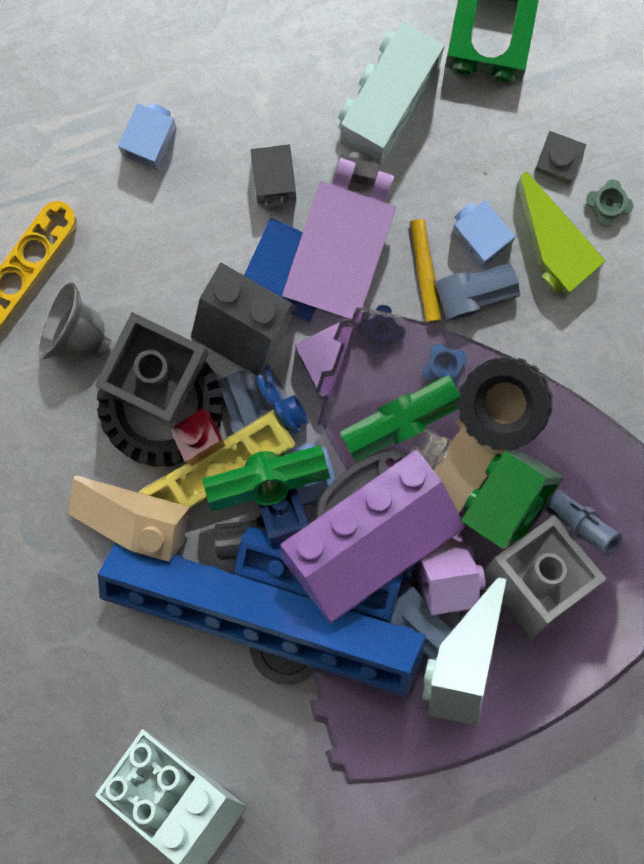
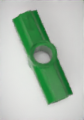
M449 375L441 377L411 395L408 392L376 409L377 413L340 431V434L355 463L360 460L363 461L393 443L396 446L428 429L427 425L458 410L457 400L460 399V393Z
M318 445L283 456H278L270 451L257 452L247 459L244 467L202 478L211 512L252 500L264 506L275 505L286 498L288 490L331 477L322 446Z

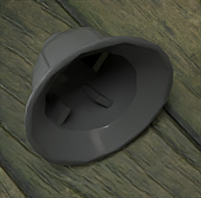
M69 282L58 293L48 314L39 344V358L47 359L57 356L62 359L79 360L91 355L101 358L107 351L111 338L105 335L104 322L99 313L90 304L81 299L76 284Z

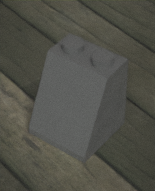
M220 262L199 299L191 338L242 368L250 369V372L257 376L265 369L299 308Z

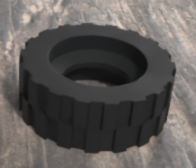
M512 356L495 357L477 366L468 374L466 381L461 385L459 393H461L460 399L457 400V408L460 409L459 419L461 424L464 423L468 435L477 439V443L480 445H487L492 450L497 451L500 449L511 451L528 445L545 429L552 414L553 406H551V400L553 399L552 390H549V382L546 376L543 377L539 372L540 369L535 365L528 364L527 360L522 358L515 359ZM511 383L523 392L526 399V408L519 420L503 424L496 422L488 415L485 408V398L488 391L496 384Z

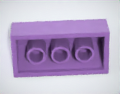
M416 449L280 544L281 559L328 622L332 624L464 530L465 525L461 521L462 519L443 482Z

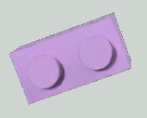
M460 532L417 562L416 570H412L431 615L472 609L480 599V590H485L486 587L483 568L481 565H475L471 543L465 544Z

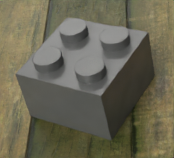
M131 312L95 386L100 392L166 424L174 426L209 353L206 347Z

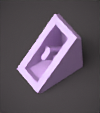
M345 319L295 344V350L320 400L329 401L353 328V321Z

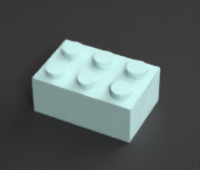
M402 21L396 32L390 29L379 47L381 54L377 65L375 66L370 63L358 83L361 87L356 100L349 97L338 116V119L341 120L338 125V129L341 130L340 143L355 152L373 157V162L382 166L439 70L445 45Z

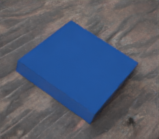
M270 218L244 276L299 308L295 317L310 323L317 309L316 307L282 296L303 232Z

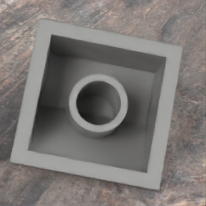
M555 515L496 556L484 570L485 582L489 587L497 578L506 579L502 603L532 640L561 619L607 580Z

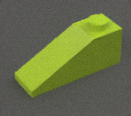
M526 171L520 176L517 187L538 267L543 273L540 278L552 293L557 294L560 292L566 298L599 270L606 260Z

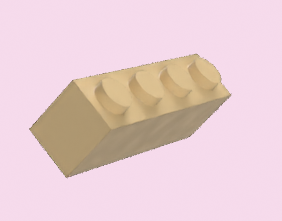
M499 383L488 391L485 398V408L493 420L509 424L522 417L526 408V399L521 389L516 385ZM458 419L455 424L461 428L452 441L445 437L431 456L437 460L432 469L443 482L457 512L460 514L472 491L476 488L479 489L487 479L488 475L485 474V471L491 460L498 453L503 455L507 449L497 451L492 450L487 445H480L477 443V439L468 435L464 423L461 424L460 419Z

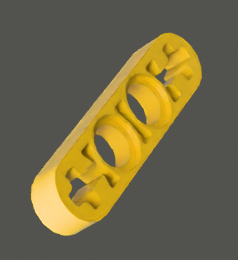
M53 201L46 204L0 265V298L10 303L6 309L0 304V331L5 327L74 233L77 227V218L73 209L67 203ZM64 211L66 212L64 218L68 223L64 228L59 225L54 228L50 235L57 240L51 245L47 238L37 233V231L42 228L47 233L53 224L49 219L52 213L60 215ZM31 242L43 243L46 248L44 258L36 263L27 261L24 256V250ZM10 273L20 275L22 279L21 289L13 295L5 294L1 289L3 277Z

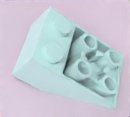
M143 729L95 795L175 864H207L247 808L246 805L220 784Z

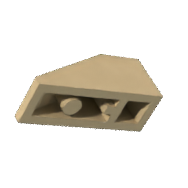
M76 475L73 478L68 515L130 551L169 562L184 543L190 507Z

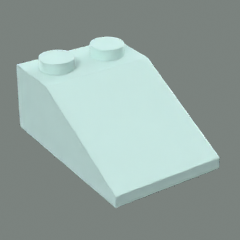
M496 579L440 645L437 660H428L422 696L423 700L429 701L428 716L477 726L506 579Z

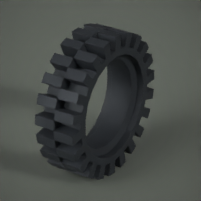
M205 361L194 383L198 400L197 411L202 408L207 410L218 428L222 421V393L214 371ZM98 390L97 400L99 401V408H97V413L102 423L101 427L110 442L120 452L133 461L152 467L176 466L180 462L185 463L174 439L152 441L141 437L128 424L124 414V403Z

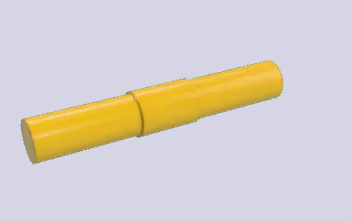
M416 219L409 223L418 282L421 289L426 323L441 321L442 318L435 284L433 260L425 219Z

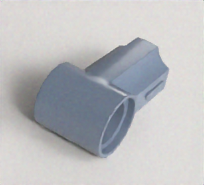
M511 262L473 274L469 272L453 274L435 282L447 321L473 315L481 311L480 308L517 298L521 295L519 282Z
M250 369L238 371L218 380L225 406L228 408L232 419L229 423L233 434L269 413L267 408L264 409Z
M403 580L392 619L386 622L397 626H407L416 632L426 634L424 654L433 660H437L440 645L453 630L437 615H431L425 599L410 584Z

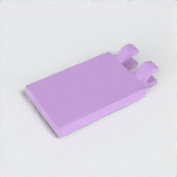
M340 158L332 185L322 181L319 183L282 296L358 321L396 210V206L385 203L394 176L379 171L369 198L347 190L356 163Z

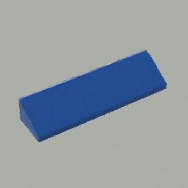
M249 527L241 537L234 574L310 597L281 559V548H272L267 531ZM400 574L351 610L391 621L405 574Z

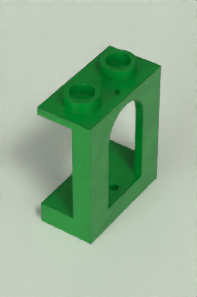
M458 0L445 66L451 67L454 73L464 76H474L478 72L491 75V79L501 83H514L515 80L522 81L526 70L539 0H508L518 2L514 26L508 49L497 57H486L479 54L472 44V29L478 0Z

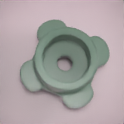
M614 179L608 180L599 191L589 192L586 197L587 205L594 208L598 214V222L603 226H611L615 218L622 214L628 215L633 210V201L627 198L625 191L621 188V183ZM608 199L613 201L612 206L606 204Z

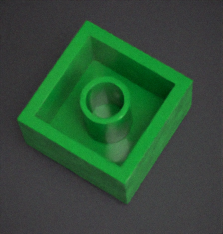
M505 450L503 455L500 453L496 454L485 471V474L489 477L481 490L478 488L474 489L463 506V509L467 512L461 521L500 548H509L530 533L546 508L545 504L548 498L558 489L565 477L525 451Z

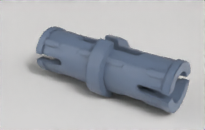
M563 490L555 491L548 498L545 510L569 527V532L577 539L583 538L605 556H611L618 550L622 544L621 539L623 536L598 518V513L591 507H583L581 504H578Z

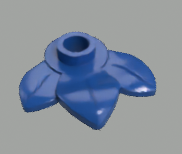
M270 364L266 365L267 380L263 378L262 373L257 375V386L264 398L275 407L274 411L285 428L291 429L294 434L302 431V426L309 423L305 410L295 395L287 397Z

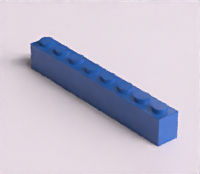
M115 542L98 572L99 597L102 600L404 697L408 696L423 660L426 634L416 632L410 627L397 626L378 620L373 616L352 611L347 612L330 624L311 598L249 578L237 576L222 571L215 566H205L186 560L177 554H174L168 562L130 551Z

